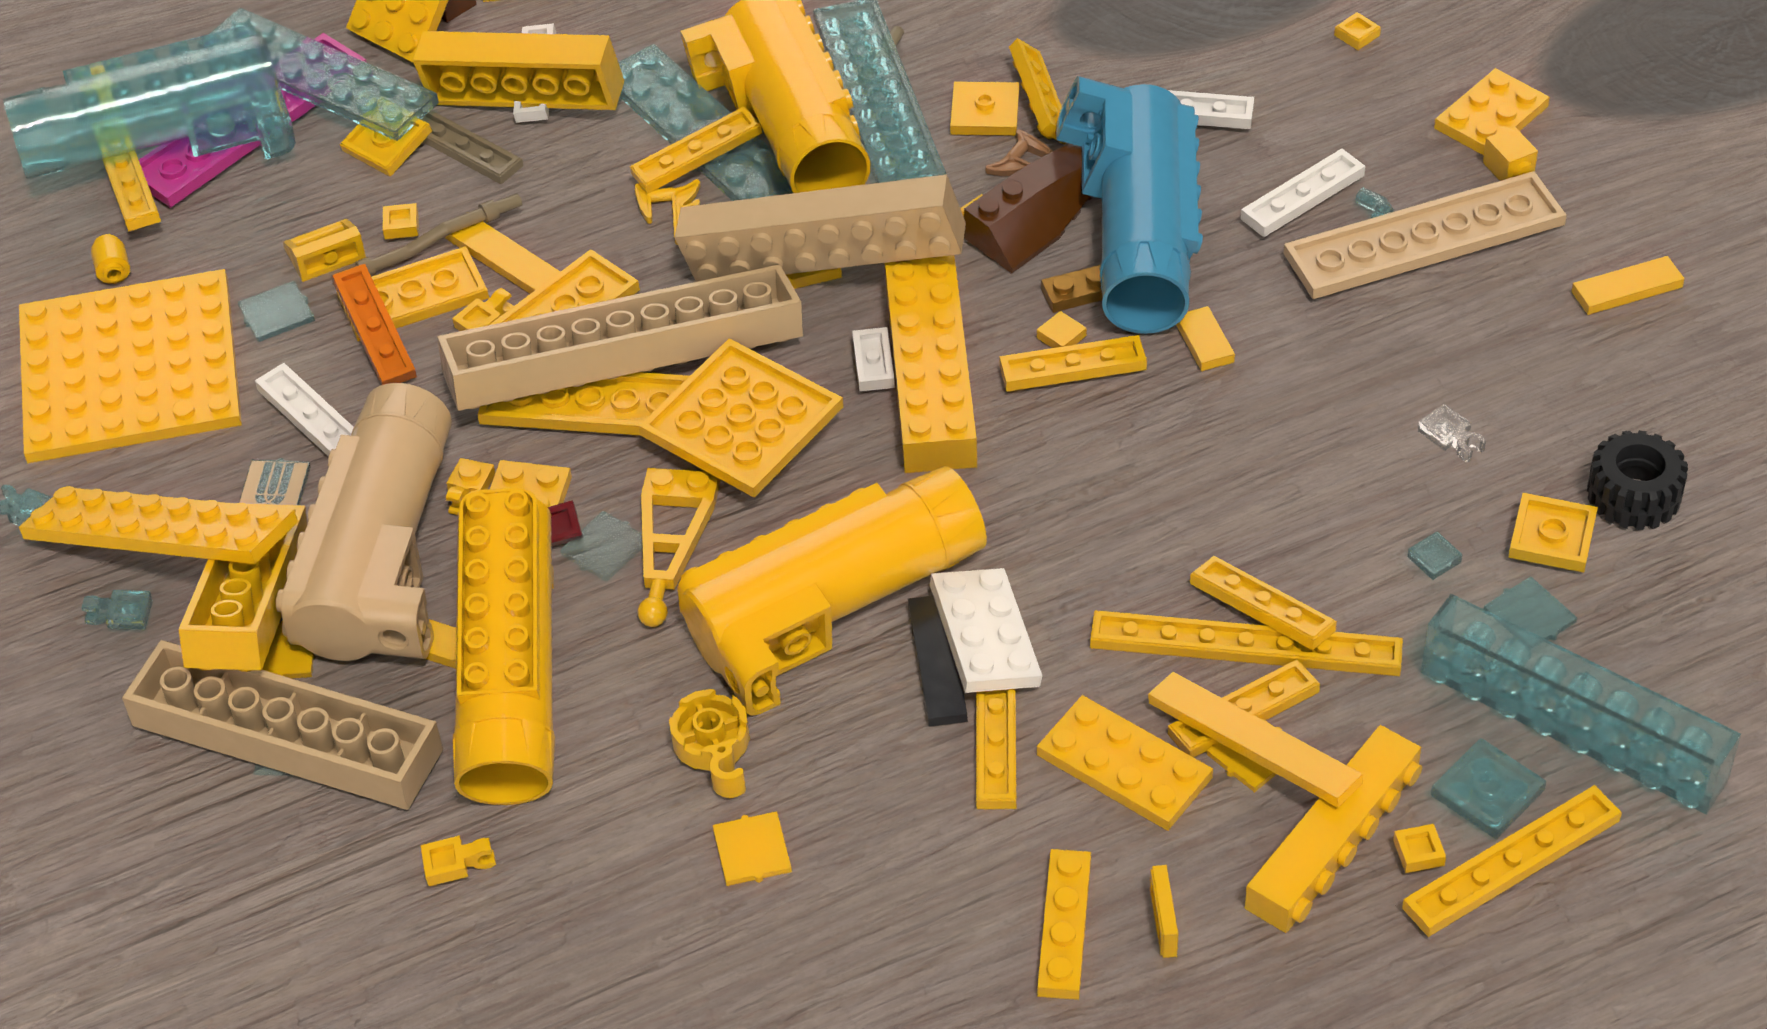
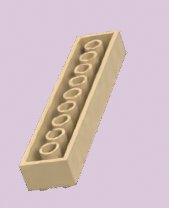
M779 264L440 335L437 338L442 372L457 410L460 411L476 409L483 405L501 401L508 402L534 394H546L552 390L571 386L578 387L594 381L615 379L622 375L640 371L647 372L659 367L684 364L691 360L710 357L729 338L749 349H753L756 346L786 342L793 338L803 337L802 305L800 298Z

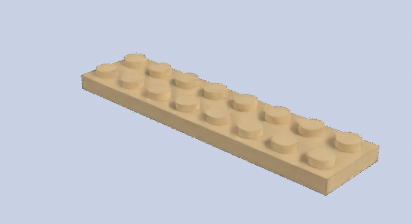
M1535 171L1288 242L1284 244L1283 254L1312 299H1316L1565 225L1567 215Z

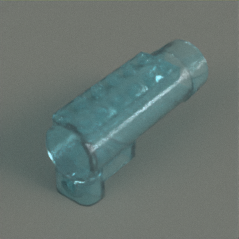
M243 25L64 70L65 84L41 87L3 99L26 179L67 171L70 168L184 138H188L194 157L259 140L266 160L289 153L296 143L291 117L279 86L267 43L264 37H262L261 31L251 25Z

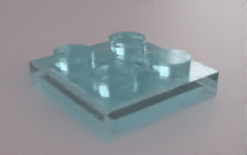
M1480 738L1432 786L1431 796L1497 840L1544 792L1546 780Z

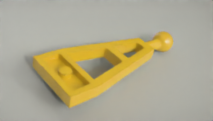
M647 468L641 492L643 577L645 588H650L648 598H645L639 604L637 610L639 620L646 626L657 627L666 620L668 609L663 601L665 589L675 590L715 509L720 479L706 471ZM653 505L698 508L685 535L654 533ZM654 552L675 553L667 571L655 570Z

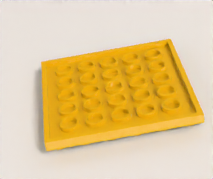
M225 269L19 304L23 445L27 464L242 425L229 286Z

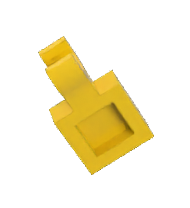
M499 288L486 302L476 298L452 318L454 327L459 331L490 325L513 307L512 304L507 302L512 297L511 294L503 288Z
M464 458L459 459L446 482L448 489L446 500L452 501L448 509L449 514L458 515L460 502L466 494L475 490L489 488L495 476L493 464Z
M459 835L420 845L425 878L429 886L468 877L467 867L488 869L496 865L494 851L491 850L489 838H480L463 845Z

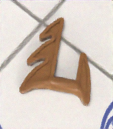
M1017 129L1016 138L1018 142L1003 159L986 165V173L997 176H1011L1030 164V162L1021 159L1026 152L1043 157L1053 151L1034 136Z

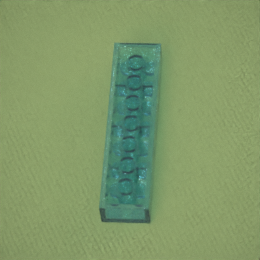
M1453 594L1449 595L1427 625L1421 673L1428 676L1431 680L1457 690L1467 698L1479 701L1497 710L1503 716L1513 718L1533 728L1539 734L1549 736L1569 746L1575 752L1585 754L1605 764L1608 768L1626 774L1642 782L1646 787L1658 790L1678 800L1684 806L1694 808L1706 815L1728 783L1741 733Z

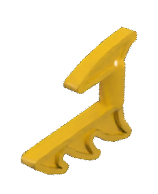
M695 179L684 186L660 188L647 194L641 185L637 183L635 184V194L640 212L646 222L651 224L653 222L652 203L672 201L675 240L681 207L700 205V200L694 199L701 185L700 180Z

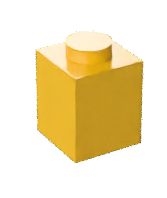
M1512 127L1486 138L1483 164L1499 181L1535 171L1538 150L1516 127Z

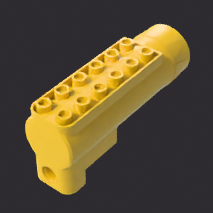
M740 0L728 10L725 16L680 31L688 64L700 94L725 85L736 110L745 106L754 118L757 117L776 156L778 167L784 177H786L793 193L865 185L870 174V159L860 140L857 121L854 115H850L849 109L854 108L848 89H844L839 71H833L834 66L828 51H824L819 33L815 34L812 20L809 15L806 16L801 0Z
M947 466L904 482L886 494L880 485L875 483L866 488H859L835 503L825 504L816 512L801 519L791 520L782 528L767 535L757 536L750 543L733 551H726L716 559L700 567L688 569L682 574L677 586L679 610L685 618L697 648L708 665L715 672L722 674L735 696L745 707L748 715H759L781 704L780 691L776 687V676L833 649L832 622L930 576L932 573L942 572L984 549L987 535L983 517L966 483L952 468Z
M522 487L472 491L462 498L458 512L455 728L452 738L454 784L456 790L464 797L491 805H515L530 802L547 794L553 785L555 734L552 718V589H554V570L551 555V513L548 507L538 500L530 490Z

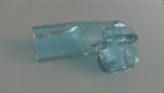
M1364 187L1358 191L1355 202L1373 210L1374 213H1372L1371 218L1395 212L1386 197Z

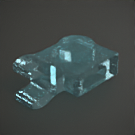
M113 590L111 598L85 596L81 610L87 612L85 623L89 625H100L106 620L108 628L145 630L153 600L150 591Z

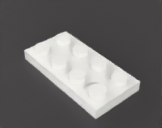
M1005 569L932 573L930 588L965 693L1040 687L1042 673Z

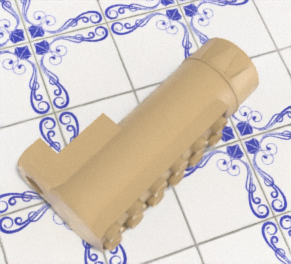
M389 383L373 389L366 398L351 436L340 435L336 449H331L328 458V471L326 476H321L319 480L318 498L316 503L311 504L309 507L307 528L298 537L297 555L295 560H290L288 564L286 585L284 589L278 591L276 598V609L278 612H281L283 618V635L287 636L291 645H301L316 655L340 661L360 659L371 653L426 659L428 657L434 635L432 625L429 623L425 590L420 588L423 572L415 533L433 479L442 463L443 450L452 425L449 410L431 392L405 383Z

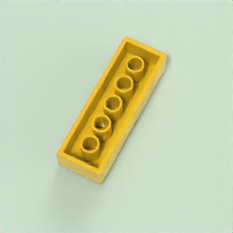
M423 31L413 57V63L431 105L514 107V101H520L522 107L539 106V104H546L547 108L616 110L625 81L609 35Z
M247 504L294 509L298 523L256 564L207 560L178 629L184 668H199L201 670L230 669L242 672L262 670L282 617L281 612H278L276 609L277 594L286 585L288 564L290 560H295L298 552L299 534L302 531L305 532L307 528L305 505Z

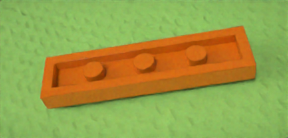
M365 263L332 275L334 285L381 385L402 383L416 378L415 367Z

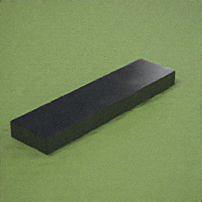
M932 595L908 598V608L929 727L968 722L962 682L934 597Z

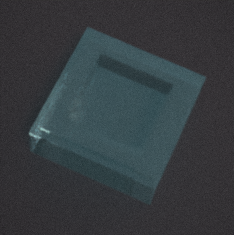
M1438 532L1433 533L1408 549L1407 557L1432 580L1454 568L1462 561V553Z

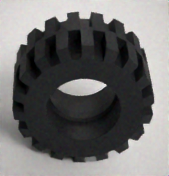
M1631 430L1622 431L1621 436L1617 434L1608 436V441H1602L1598 445L1597 450L1594 451L1587 484L1588 500L1590 504L1598 507L1597 514H1604L1605 520L1612 524L1615 521L1620 523L1619 527L1626 529L1628 526L1635 527V530H1644L1645 526L1653 529L1660 526V521L1667 523L1672 520V515H1676L1679 511L1688 476V464L1684 461L1682 451L1675 450L1676 445L1670 440L1663 441V436L1656 433L1652 436L1646 434L1647 431L1639 430L1638 433H1632Z

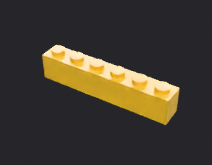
M1380 724L1347 764V766L1363 774V784L1338 808L1321 798L1315 802L1246 886L1245 909L1284 933H1287L1296 921L1302 923L1308 916L1315 897L1319 893L1321 895L1326 894L1335 879L1336 871L1341 866L1347 867L1351 863L1357 852V846L1362 839L1369 840L1373 836L1379 825V818L1385 811L1391 813L1394 810L1406 785L1411 787L1415 784L1422 771V765L1419 764L1421 747Z

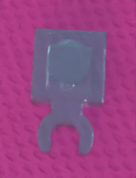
M2 485L1 490L6 499L0 500V515H7L10 523L20 526L30 517L35 509L42 507L52 497L27 488L20 495L17 494L13 486Z

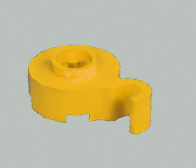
M715 689L695 691L685 696L678 702L679 708L669 719L675 754L681 762L694 769L710 771L713 790L721 797L735 798L744 794L746 791L744 771L742 768L735 769V763L747 750L750 740L745 707L737 697L732 695L731 699L724 695H717Z

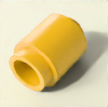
M111 234L101 235L96 238L91 247V256L97 278L108 284H115L125 280L130 273V265L124 243L118 237Z

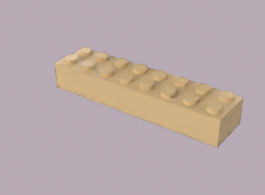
M946 174L681 207L675 240L695 281L698 282L779 264L785 274L962 254L966 222Z
M160 640L122 697L134 727L406 810L410 808L443 751L436 721L264 670L242 672L230 669L201 670L199 668H184L181 646Z

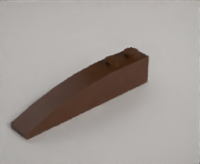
M1069 144L1035 160L964 208V220L966 222L964 239L1011 274L1059 240L1065 233V227L1071 220L1074 221L1081 213V207L1084 203L1093 198V196L1082 194V147Z

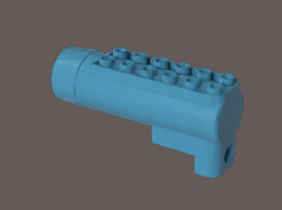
M1077 76L1058 116L1056 140L1082 147V194L1102 199V263L1100 267L1103 311L1114 325L1129 332L1148 334L1167 330L1178 324L1185 317L1189 309L1190 258L1193 253L1197 254L1199 252L1203 239L1202 233H1199L1202 210L1198 208L1201 186L1197 184L1200 162L1196 161L1199 138L1195 134L1199 117L1195 114L1194 107L1181 104L1173 93L1162 87L1140 84L1121 88Z

